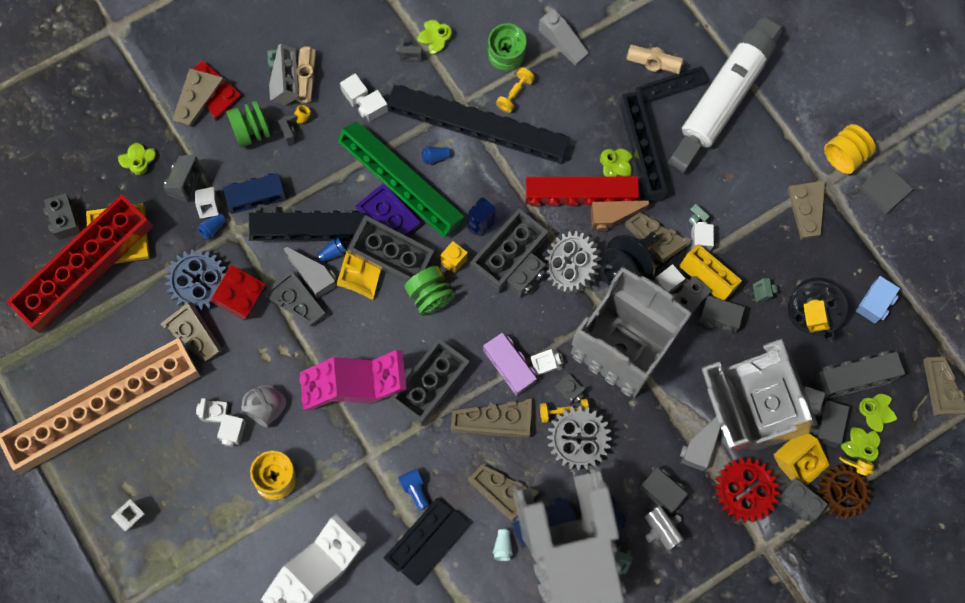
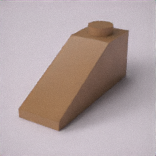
M649 201L592 202L590 209L592 230L604 232L626 222L639 212H645Z

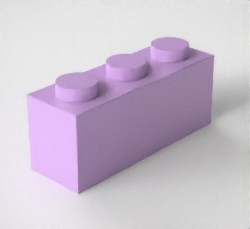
M501 333L483 345V351L514 394L518 396L536 383L537 374L532 367L528 368L524 363L525 358L520 351L516 352L513 348L514 343L509 336L505 337Z

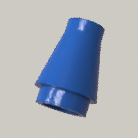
M426 146V148L421 150L423 163L430 165L449 158L450 152L448 147Z
M219 213V215L201 222L197 229L205 239L213 238L220 227L226 222V219Z
M334 238L324 249L318 252V256L324 263L327 260L344 255L347 247L341 238Z

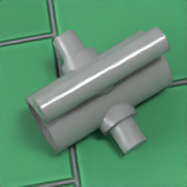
M658 506L644 516L652 528L650 533L646 535L648 542L660 539L668 551L684 540L676 529L677 524L681 522L679 515H675L672 518L668 517L662 507Z

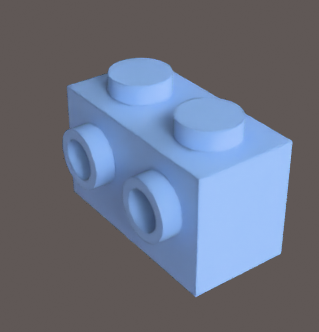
M879 276L873 282L856 312L873 323L880 319L884 320L889 313L887 308L898 299L899 296L896 294L900 288Z

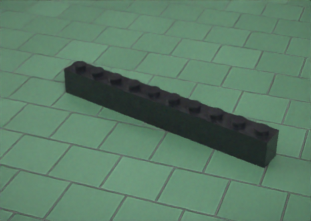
M394 84L387 102L388 112L558 164H562L569 142V137L562 133L549 132L545 128H536L526 122H516L509 117L497 116L493 112H483L473 106L461 105L457 101H447L440 96L427 95L423 91H414L404 85L398 86Z

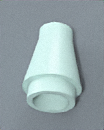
M498 530L493 550L495 560L509 561L513 555L509 530Z

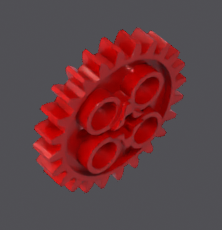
M743 458L738 459V464L735 460H732L731 466L726 464L724 466L725 470L721 469L719 471L722 477L717 476L715 478L719 484L714 485L713 488L718 489L719 492L715 493L714 496L720 497V500L716 503H723L724 506L721 511L727 509V517L734 514V521H737L740 517L742 518V523H745L748 518L753 523L755 522V517L760 521L763 519L762 515L765 517L769 516L768 510L773 511L775 509L772 504L778 503L774 496H778L780 493L774 491V489L779 484H773L777 477L769 476L772 470L765 471L766 464L758 466L759 460H756L753 464L751 463V458H748L745 463ZM744 472L750 473L751 481H747L743 477ZM756 479L760 480V482L757 485H755L752 489H750L748 493L744 494L736 502L733 501L734 497L741 493L746 487L751 485ZM729 484H734L736 486V493H732L729 491ZM757 487L764 490V497L757 494ZM743 499L749 502V509H745L742 506L741 502Z

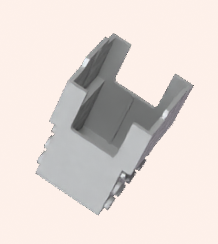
M622 267L612 280L607 295L590 319L586 317L577 329L571 344L573 346L571 351L572 358L578 363L582 364L583 362L589 366V370L594 374H601L610 385L620 387L621 392L625 395L635 398L691 313L675 302L672 295L645 277H638Z
M782 339L764 345L763 347L768 353L733 366L726 367L718 362L702 368L711 401L730 448L738 451L745 448L759 451L816 431L815 426L818 425L789 347Z
M593 465L590 466L591 473L574 476L582 514L581 520L548 527L543 503L534 504L531 487L521 489L517 484H513L514 491L512 492L522 537L530 550L531 556L537 563L533 564L535 575L536 577L538 576V580L541 582L538 584V589L545 603H624L622 596L625 595L623 583L619 582L618 579L621 571L618 562H615L613 554H616L614 542L610 541L617 539L618 534L608 487L603 482L600 471Z

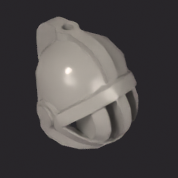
M261 385L258 388L251 389L243 396L241 411L261 426L267 428L271 422L281 415L286 406V398L273 387Z

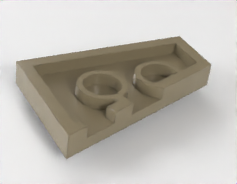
M189 69L172 120L176 123L192 127L203 112L206 103L210 98H213L216 94L215 91L220 84L224 83L225 79Z
M825 181L788 187L801 240L817 238L821 235Z
M640 212L625 222V227L638 240L644 239L650 232L656 233L653 237L659 236V242L651 247L650 252L661 263L691 243V239L677 235L676 231L660 226L659 222Z
M192 302L186 303L160 324L174 333L173 336L186 343L188 348L205 362L211 360L222 351V348Z
M927 357L923 359L934 416L965 415V401L963 399L965 396L962 390L959 391L954 381L955 376L946 358Z
M481 465L470 476L468 482L512 522L518 516L512 492L514 491L513 484H517L521 489L527 487L518 481L510 480L504 477L503 474ZM531 489L534 498L539 491Z

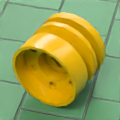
M854 124L847 125L839 132L838 136L832 138L824 147L825 155L831 165L845 174L853 173L861 166L862 162H865L876 151L875 143L869 133Z
M277 451L264 452L257 456L252 463L250 470L251 480L258 493L264 498L274 501L280 500L290 495L295 488L296 474L293 465L283 453ZM273 475L277 476V481L272 480Z

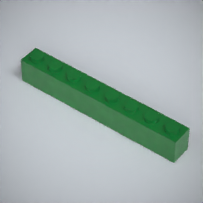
M356 121L342 129L337 142L445 238L458 229L464 216L364 126Z

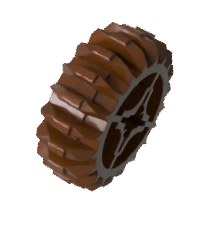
M841 465L839 468L834 466L832 471L826 470V475L820 477L823 482L817 483V486L822 488L817 490V494L822 495L821 499L828 504L824 508H830L828 514L831 515L835 512L836 518L843 516L844 519H848L849 516L855 518L857 514H863V509L868 508L866 502L871 501V498L867 495L872 493V490L866 488L870 483H864L863 481L866 476L860 477L857 470L853 472L852 466H849L847 469L845 465ZM835 477H845L848 481L843 484L833 479ZM854 485L857 488L858 494L854 491ZM846 487L845 493H847V495L843 496V491H841V489ZM830 489H831V490L834 492V494H835L834 500H833V498H832V496H831ZM844 500L855 504L849 508L840 506Z

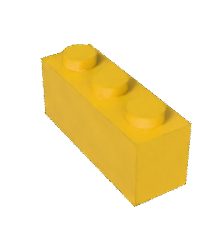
M699 244L686 255L679 266L691 277L695 276L711 289L710 293L724 301L734 293L742 282L739 277Z

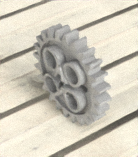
M569 231L568 235L562 234V239L556 238L557 244L551 243L553 249L547 250L550 256L545 257L549 261L545 265V267L549 268L545 274L550 276L548 281L553 282L552 286L567 293H577V290L584 291V286L590 287L589 280L595 281L593 275H599L596 268L602 266L597 263L602 257L597 256L601 250L596 248L598 243L593 241L594 238L583 232L575 231L574 233Z
M579 405L578 410L575 411L574 407L571 406V412L563 409L564 415L561 416L557 413L556 416L559 420L551 421L555 427L548 428L549 431L553 432V434L547 435L548 439H552L548 446H554L551 454L557 453L558 455L555 460L557 461L562 458L563 466L568 462L569 469L574 464L577 465L578 470H580L581 465L588 469V463L595 466L594 460L597 459L602 462L601 454L607 456L604 448L611 447L606 441L612 440V438L606 436V434L611 432V430L604 428L608 422H601L603 415L595 416L597 410L590 413L589 406H587L585 411H582V407ZM571 422L575 425V429L572 432H567L564 429V425ZM585 424H594L595 430L587 433L584 430ZM577 433H581L583 437L596 436L597 439L583 438L581 442H577L576 438L562 439L561 437L562 435L576 437ZM571 442L574 444L575 449L567 452L563 448L564 444ZM586 443H592L595 446L592 452L584 451L583 447Z

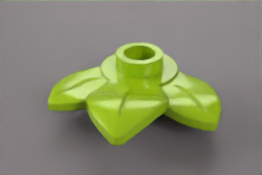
M430 20L424 23L426 30H423L418 35L417 41L422 44H429V53L432 55L444 48L445 42L451 38L452 30L447 24H440L435 20Z
M134 143L128 148V154L118 156V161L123 168H129L134 174L142 175L147 171L148 164L154 160L156 153L154 149L145 150L142 144Z
M612 149L604 150L600 155V162L604 166L603 173L605 177L617 175L631 176L632 170L628 161L632 159V154L624 149L616 151Z
M877 394L874 398L863 399L859 404V410L866 417L867 425L876 432L883 431V423H891L897 419L895 413L888 407L892 399L888 395ZM866 405L871 407V411L866 409Z
M852 427L850 431L851 441L842 443V450L850 457H860V459L868 462L875 461L878 457L879 435L875 431L867 434L861 428ZM865 450H870L872 453L867 454Z

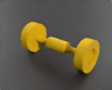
M520 68L517 72L520 82L516 83L511 89L509 97L500 96L496 101L497 106L507 113L513 110L514 105L510 100L518 94L523 82L532 84L535 79L534 75L525 68Z
M587 399L580 400L582 411H585L586 407L589 406ZM540 403L541 422H548V414L558 413L564 415L563 409L571 412V406L558 407L557 410H547V404Z

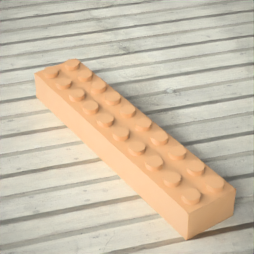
M177 338L0 433V445L12 470L23 474L201 376L185 346Z

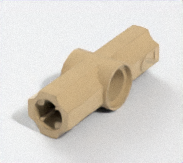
M631 45L627 55L628 61L643 64L650 71L662 69L677 74L680 73L684 60L680 57L665 54L662 49L657 47L649 50Z
M304 47L300 49L299 63L296 70L298 98L295 100L300 103H308L312 100L316 50L311 47Z

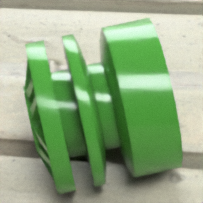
M509 23L500 24L491 31L488 38L489 61L495 68L502 71H511L518 68L525 58L526 36L522 29L516 25Z
M257 101L252 102L253 111H250L248 104H245V114H242L238 107L226 111L240 148L252 144L251 135L253 134L258 141H261L259 134L261 131H263L265 138L270 137L268 121Z
M438 266L422 270L410 278L404 285V289L409 297L416 299L414 305L416 308H419L418 312L421 316H426L440 310L455 297V293L450 289L449 283H443L445 277Z

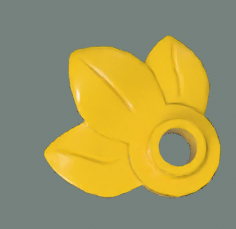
M845 456L839 458L842 462L857 468V472L862 475L874 474L875 468L871 462L863 459L854 462Z

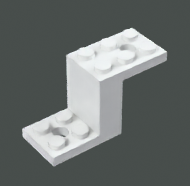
M336 514L330 519L314 543L283 566L261 600L264 603H311L343 575L365 545V542Z

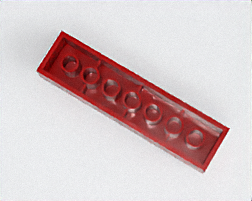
M121 194L6 301L7 304L31 329L41 333L151 230L154 225Z

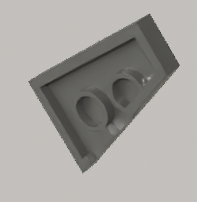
M292 270L261 293L310 326H313L327 315Z

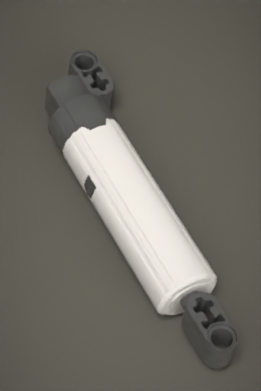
M769 16L767 18L762 17L757 21L753 29L746 31L683 125L682 132L685 137L670 158L668 165L684 174L700 148H709L713 145L776 50L775 43L782 34L783 25Z

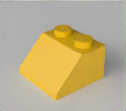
M810 434L789 440L773 454L780 469L789 479L793 480L796 478L805 486L810 484L830 466L819 440Z

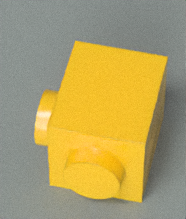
M452 241L441 254V264L447 270L456 273L467 261L468 252Z
M812 300L804 304L807 327L810 333L830 329L824 300Z

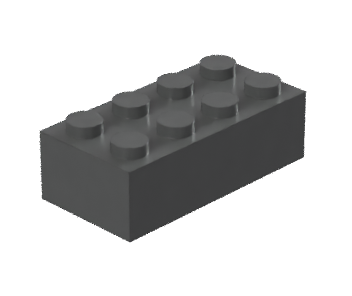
M519 208L470 262V271L499 293L506 286L507 278L530 253L534 254L546 241L548 231Z
M365 215L346 252L407 282L426 268L434 250Z
M438 338L405 379L406 390L390 397L391 405L422 427L467 371L470 361Z
M885 351L879 353L878 357H862L859 359V362L853 363L852 360L843 362L840 367L835 368L834 365L824 367L823 371L818 372L812 381L815 390L825 392L823 401L891 384L902 377L905 372L898 353Z

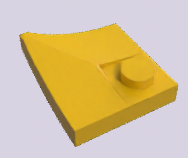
M346 252L337 286L355 291L373 300L381 270Z

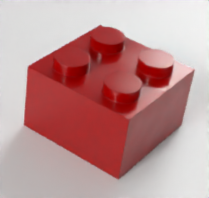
M230 265L212 295L210 302L244 320L256 302L265 283Z

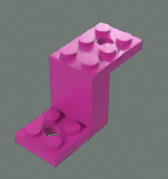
M395 350L375 360L332 357L300 372L303 410L310 411L332 401L372 404L406 390L403 352Z

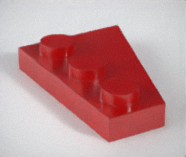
M203 61L193 68V70L221 77ZM226 81L219 85L215 91L216 94L206 103L215 121L242 97Z

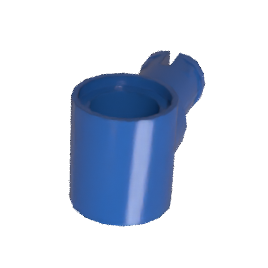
M416 468L398 477L403 490L412 496L418 510L429 506L422 490L423 481Z

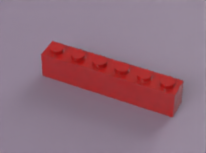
M638 176L526 177L525 205L532 207L540 205L555 207L559 206V204H567V206L571 207L578 204L591 206L592 202L638 201L639 198Z

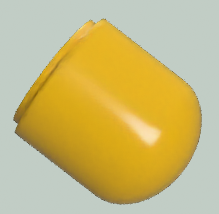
M299 105L294 112L297 117L296 122L299 124L306 123L311 114L307 106Z

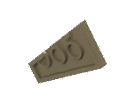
M526 399L522 402H507V404L503 405L493 404L483 408L474 407L452 411L451 432L529 438L532 399Z

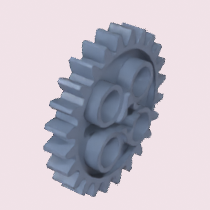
M191 249V255L184 251V257L181 258L177 255L178 262L171 261L173 268H167V271L171 273L165 275V279L170 280L165 283V286L171 287L167 290V293L173 294L171 297L172 301L178 299L177 306H180L182 303L185 305L192 302L195 308L199 307L200 311H203V306L205 305L210 309V299L225 275L222 273L226 271V267H220L222 260L215 262L216 255L210 258L209 251L205 255H202L201 249H199L198 254H195L194 250ZM194 263L200 265L197 271H192L189 267ZM183 270H186V271H187L192 277H194L195 279H197L198 277H200L201 283L204 284V285L207 286V287H210L211 290L208 291V290L205 289V287H204L203 285H201L199 282H196V283L194 284L193 278L190 277L189 275L183 273L182 271H183ZM210 274L216 277L213 282H207L205 278ZM185 278L188 280V284L186 286H179L178 281ZM198 289L204 291V295L200 298L193 295Z

